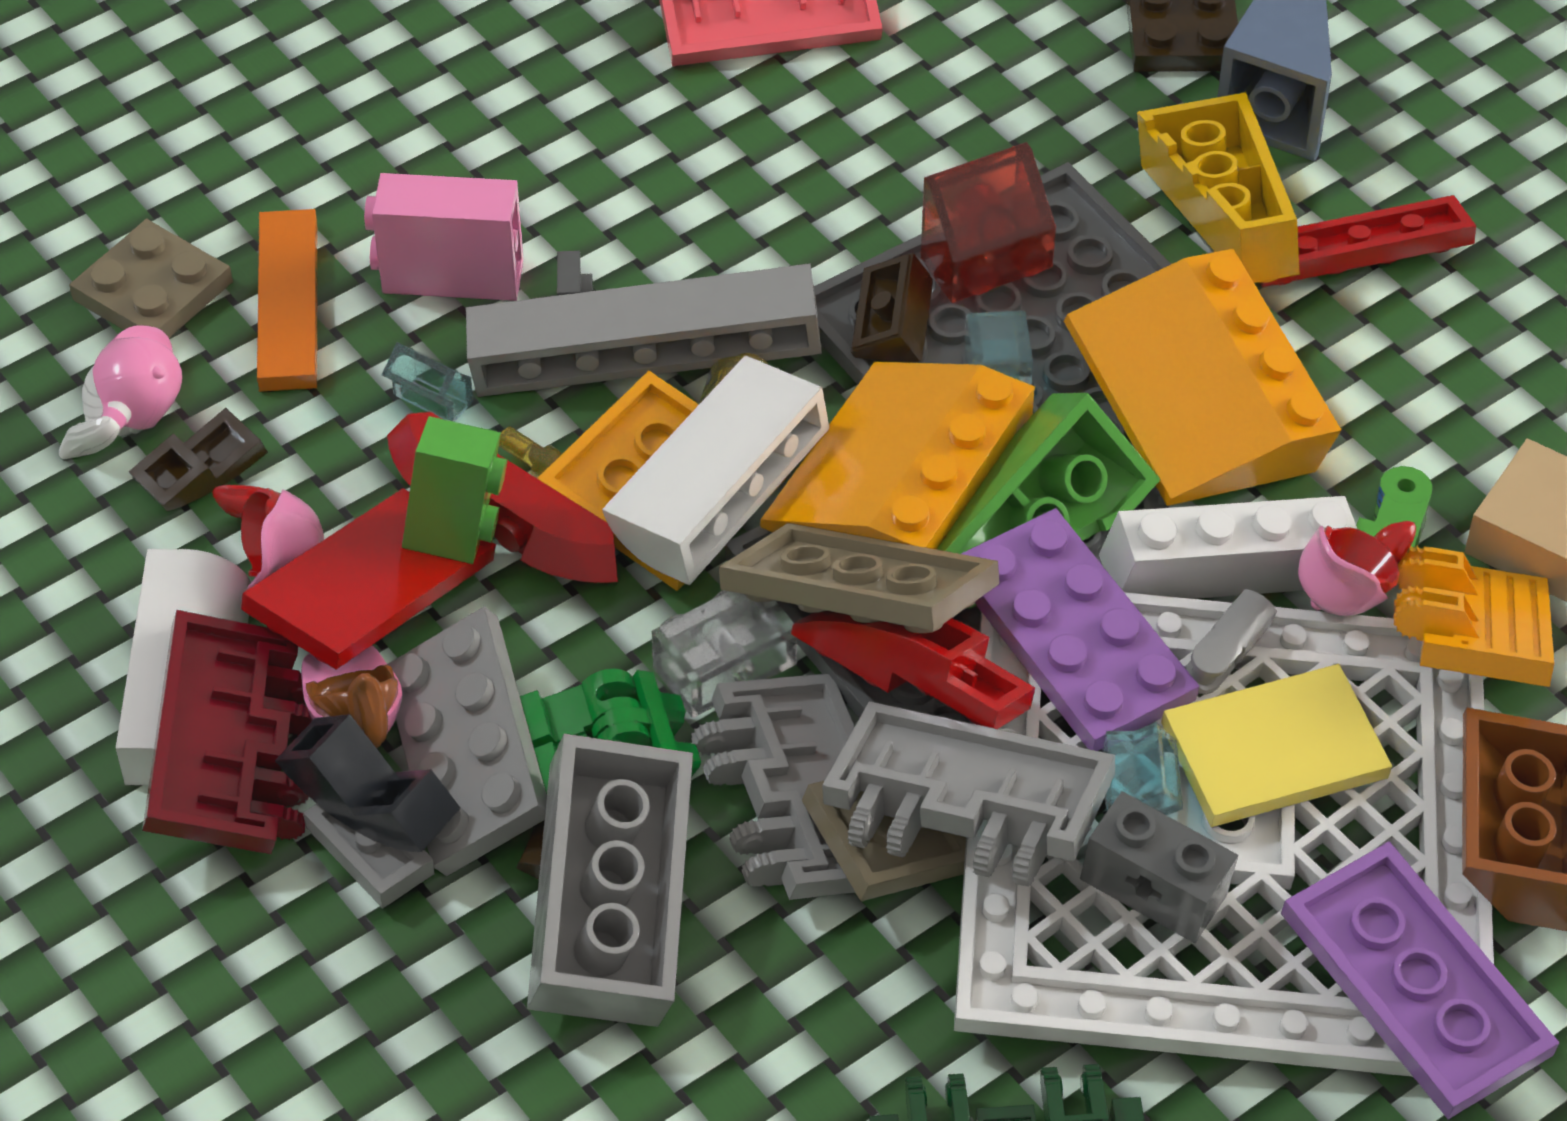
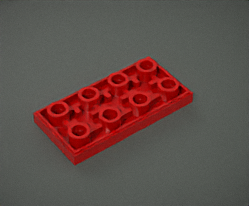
M402 488L243 592L241 610L266 625L271 631L282 635L309 652L318 661L337 670L494 561L496 544L481 541L473 564L402 548L410 493Z

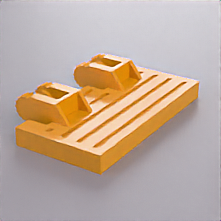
M1418 545L1416 547L1410 546L1398 564L1400 575L1397 584L1399 585L1398 589H1402V592L1397 593V599H1394V612L1396 613H1394L1393 619L1394 626H1397V632H1401L1402 637L1408 636L1409 639L1416 637V640L1423 641L1420 653V666L1550 687L1554 668V650L1548 578L1471 566L1464 552L1426 546L1421 549Z

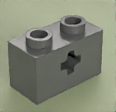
M1121 791L1089 837L1080 880L1196 944L1227 896L1239 855Z

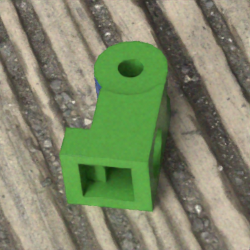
M1407 466L1393 467L1386 471L1380 479L1374 509V521L1359 517L1356 524L1357 529L1374 537L1381 529L1390 524L1411 521L1416 525V534L1411 546L1416 547L1419 545L1432 495V483L1429 477L1422 471Z

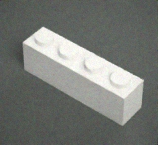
M1345 496L1118 511L1099 553L1102 566L1123 592L1198 599L1237 596L1244 589L1253 590L1259 594L1303 591L1304 589L1298 576L1299 560L1303 550L1320 526H1323V529H1325L1328 525L1332 529L1342 527L1357 529Z

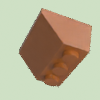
M1466 707L1463 713L1462 875L1508 921L1567 931V725Z

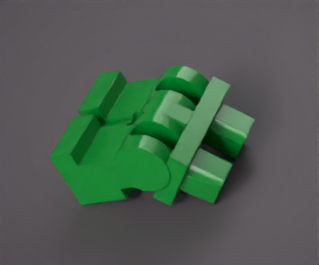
M604 669L589 675L579 686L544 698L541 697L538 690L520 696L546 795L550 763L563 734L693 753L691 778L700 768L701 758L697 746L688 742L675 741L674 739L675 734L684 724L686 713L681 695L660 692L654 672L637 670L631 676L630 673L622 669Z

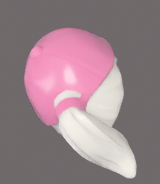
M151 326L129 327L120 332L100 352L94 366L88 372L82 388L83 412L86 422L78 423L68 429L59 449L60 458L70 459L99 452L109 446L117 435L137 434L142 430L153 428L169 410L181 389L182 370L177 358L173 354L169 337L162 330Z

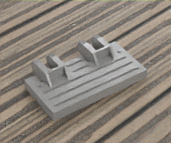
M829 674L717 683L711 700L719 721L714 722L713 720L712 722L699 725L697 729H694L695 732L691 734V740L702 755L715 753L714 756H711L703 764V771L709 784L713 783L714 786L744 784L758 818L757 821H745L741 825L738 824V827L733 828V832L729 833L731 845L736 853L739 852L740 855L757 854L750 857L742 865L743 869L741 871L748 885L751 884L752 887L783 884L789 900L854 893L853 887L802 802L808 784L825 781L854 729V724L837 684Z
M869 701L822 785L824 805L850 810L859 792L863 791L864 793L856 806V811L853 812L849 824L848 844L860 848L867 847L884 815L894 817L895 819L892 820L887 833L886 848L888 849L887 853L899 857L906 856L921 827L974 839L983 820H989L976 846L973 873L985 877L992 876L1007 845H1017L1021 847L1018 849V853L1013 861V882L1029 887L1034 882V877L1037 875L1046 854L1051 857L1075 861L1115 776V755Z

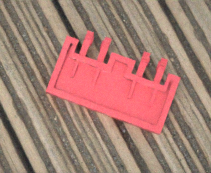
M659 0L672 66L881 40L883 28L876 0Z

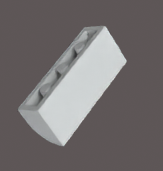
M744 356L602 509L604 517L613 533L642 562L663 574L690 585L830 429L822 387Z
M147 549L116 742V752L125 785H149L171 627L176 610L248 624L249 614L241 610L242 594L248 590L247 587L251 582L242 569L221 556L190 549Z

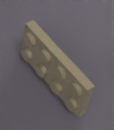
M787 523L719 566L721 590L745 594L747 599L754 602L776 600L797 604L798 608L805 612H838L851 615V619L861 623L884 621L904 625V628L912 633H930L939 630L945 622L965 608L973 606L976 600L999 585V567L997 560Z

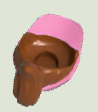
M370 646L337 670L318 661L312 654H307L302 662L301 674L304 700L312 720L320 717L350 714L376 748L380 747L398 715L402 701L401 684L391 666L385 662L374 646Z

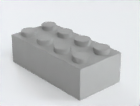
M563 734L549 769L527 1000L528 1010L658 1027L675 998L693 753Z

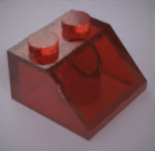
M1027 142L924 177L920 258L951 303L973 295L984 294L998 286L1024 277L1034 276L1043 270L1053 267L1056 225L1033 151Z

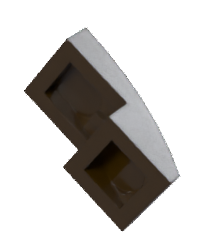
M224 408L185 443L173 433L134 466L129 473L166 511H170L198 500L211 493L215 487L228 483L251 467L268 451L262 441L227 408Z

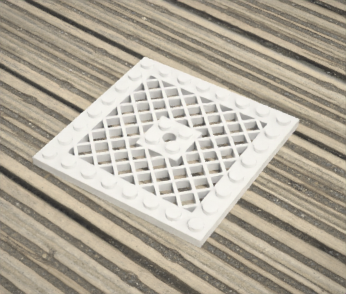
M1124 592L1185 669L1191 661V654L1195 646L1232 605L1230 602ZM1275 607L1277 613L1271 626L1245 657L1236 663L1234 669L1239 670L1232 675L1229 674L1213 693L1204 694L1200 698L1197 696L1194 702L1246 689L1245 686L1259 676L1266 683L1290 677L1288 674L1298 675L1340 664L1380 743L1382 744L1386 741L1405 760L1391 769L1388 779L1373 782L1372 785L1360 794L1353 788L1330 794L1342 807L1328 818L1309 801L1241 819L1245 825L1242 829L1227 831L1218 826L1210 827L1161 724L1162 718L1145 726L1144 728L1150 734L1135 745L1127 737L1108 745L1107 747L1118 756L1115 759V776L1104 797V800L1110 806H1112L1121 791L1125 792L1115 781L1129 770H1132L1149 787L1136 796V799L1150 807H1153L1162 800L1163 814L1239 855L1230 883L1238 886L1227 893L1226 898L1196 944L1177 933L1161 944L1142 925V923L1149 919L1148 917L1134 909L1128 911L1118 900L1080 880L1083 865L1079 860L1085 857L1089 837L1099 824L1095 819L1075 861L1051 857L1046 854L1049 861L1040 867L1037 875L1034 877V882L1029 887L1015 884L1012 878L1013 861L1021 846L1007 845L992 876L985 877L973 873L976 846L989 821L984 819L975 838L966 837L954 1031L1412 1076L1349 997H1346L1347 995L1336 983L1327 989L1307 969L1318 960L1307 947L1294 957L1274 936L1289 925L1281 915L1285 900L1292 897L1285 889H1291L1295 872L1311 886L1390 841L1494 964L1492 904L1462 875L1463 713L1466 707L1484 710L1483 676L1420 666V653L1423 641L1416 640V637H1411L1410 639L1408 636L1402 637V633L1397 632V626H1394L1393 618L1363 615L1339 616L1322 611ZM981 612L979 632L990 637L985 658L1035 687L1031 709L998 730L1035 738L1040 736L1044 740L1088 749L1077 734L1070 739L1053 722L1062 715L1051 701L1040 708L1041 688ZM1351 680L1365 682L1357 687ZM1383 689L1388 691L1403 705L1402 708L1391 716L1386 714L1371 700L1373 696ZM1415 718L1417 741L1403 729L1404 726ZM1162 746L1172 753H1166L1163 772L1148 758ZM1416 771L1418 774V795L1403 782ZM1385 795L1392 799L1406 813L1393 824L1389 823L1372 807L1374 803ZM1295 817L1310 830V832L1296 842ZM1353 819H1356L1375 837L1361 849L1340 831L1341 828ZM1418 825L1419 850L1404 837ZM1322 843L1342 861L1339 866L1328 874L1307 855ZM1061 873L1081 891L1064 905L1045 887V885ZM1257 892L1277 911L1275 915L1262 925L1242 906L1244 902ZM1031 900L1046 918L1029 930ZM1092 905H1095L1113 923L1096 937L1076 919L1077 916ZM1224 917L1245 937L1229 950L1208 931ZM1059 930L1078 948L1076 952L1061 963L1041 944ZM1125 936L1145 955V957L1129 969H1126L1108 951L1110 947ZM1190 943L1211 962V964L1195 976L1174 957ZM1256 950L1260 951L1278 969L1263 982H1260L1240 963ZM1027 958H1028L1035 966H1027ZM1092 962L1102 973L1080 970ZM1158 968L1168 979L1148 978L1147 976ZM1224 975L1235 986L1213 983ZM1291 982L1300 992L1279 990Z

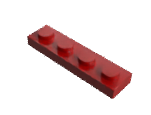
M1451 195L1298 226L1299 275L1278 278L1272 282L1259 283L1262 288L1272 285H1286L1292 281L1326 274H1339L1345 270L1379 263H1393L1399 259L1433 252H1446L1452 248L1475 244L1476 225L1457 198Z

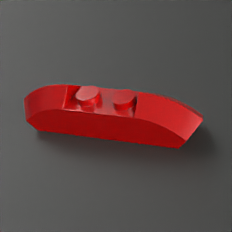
M432 412L407 414L387 435L393 462L401 476L410 486L415 452L428 417L440 418ZM507 460L501 492L499 495L491 494L489 505L499 507V515L494 537L499 544L510 552L518 551L521 553L522 557L520 560L529 566L557 577L594 583L618 582L614 536L608 523Z

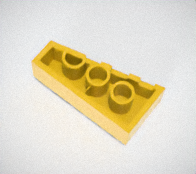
M1246 92L1137 112L1142 168L1214 252L1234 249L1254 283L1272 282L1278 278L1299 275L1297 218Z

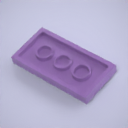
M1056 508L961 553L963 555L998 561L999 585L976 600L975 604L1088 749L1098 751L1161 719L1164 710L1196 701L1200 686Z
M1390 841L1285 900L1281 915L1447 1119L1452 1118L1554 1055L1559 1041Z

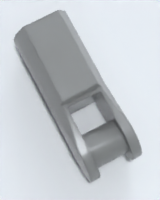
M1244 589L1214 624L1213 628L1195 646L1191 654V661L1188 663L1186 670L1200 686L1199 694H1209L1217 690L1235 668L1236 663L1245 657L1271 626L1277 610L1263 595L1253 590Z

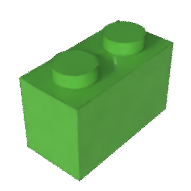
M431 416L428 417L415 452L402 548L473 564L480 542H492L497 525L499 507L489 505L491 494H500L507 467V459L497 457L501 432Z

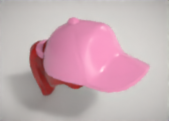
M221 485L215 487L212 491L215 501L227 514L236 518H242V546L252 565L248 576L256 577L247 589L324 540L321 523L313 509L300 498L286 490H282L279 493L270 488Z
M1403 521L1390 524L1381 529L1374 537L1364 531L1351 527L1332 529L1328 525L1323 529V526H1320L1303 550L1298 568L1299 581L1305 593L1311 599L1312 608L1339 616H1353L1363 613L1388 599L1386 594L1398 582L1400 575L1398 564L1414 540L1416 534L1415 523Z

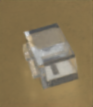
M723 590L711 601L685 614L674 615L664 621L660 627L651 631L653 669L673 694L681 695L685 710L694 718L714 707L711 699L717 683L769 679L796 665L797 638L791 635L794 623L775 600L770 602H754L747 599L745 594Z

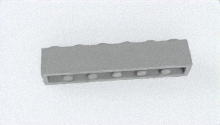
M811 263L466 307L467 361L477 397L641 377L648 371L657 375L711 368L712 366L736 365L744 356L758 361H768L822 354Z

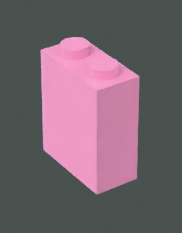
M380 173L376 196H367L364 221L366 230L374 231L375 234L370 245V267L372 270H379L382 293L517 301L524 262L517 180Z

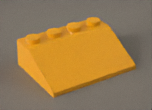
M1234 249L1183 258L1068 313L1063 321L1132 445L1161 479L1156 484V487L1167 506L1315 473L1341 432L1340 426Z
M874 362L829 424L830 429L810 450L762 516L760 527L770 532H775L787 523L937 550L1013 436L1032 416L1035 386L983 365Z

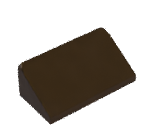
M914 253L864 268L851 353L855 358L905 363L922 361L933 279Z

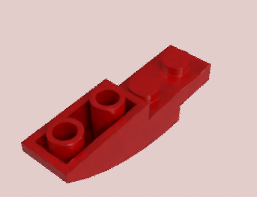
M832 611L813 612L792 625L791 635L813 647L822 656L831 658L861 676L867 683L879 687L888 693L908 681L922 693L933 696L966 716L976 725L999 729L1031 709L1035 687L986 659L985 655L990 637L952 618L945 622L939 630L930 633H912L907 631L904 625L884 621L861 623L851 619V615Z

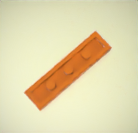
M315 209L259 212L257 382L259 392L317 388V217Z

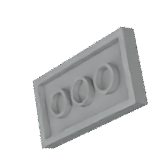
M482 607L388 663L399 679L402 688V701L396 721L408 770L432 769L461 807L427 846L429 855L433 859L434 868L446 876L545 820L547 795L499 619L486 607Z

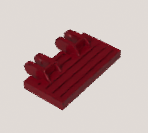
M176 610L171 627L142 831L266 854L272 853L277 837L281 838V840L297 839L298 836L302 837V833H305L303 812H299V809H292V807L300 806L302 803L306 804V800L309 797L285 772H281V768L275 762L287 748L288 734H293V736L299 735L313 721L307 706H305L302 674L299 670H293L299 646L282 635L271 631L268 627Z

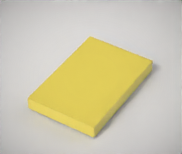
M1340 664L1164 710L1161 720L1164 731L1210 827L1388 779L1392 769V764Z

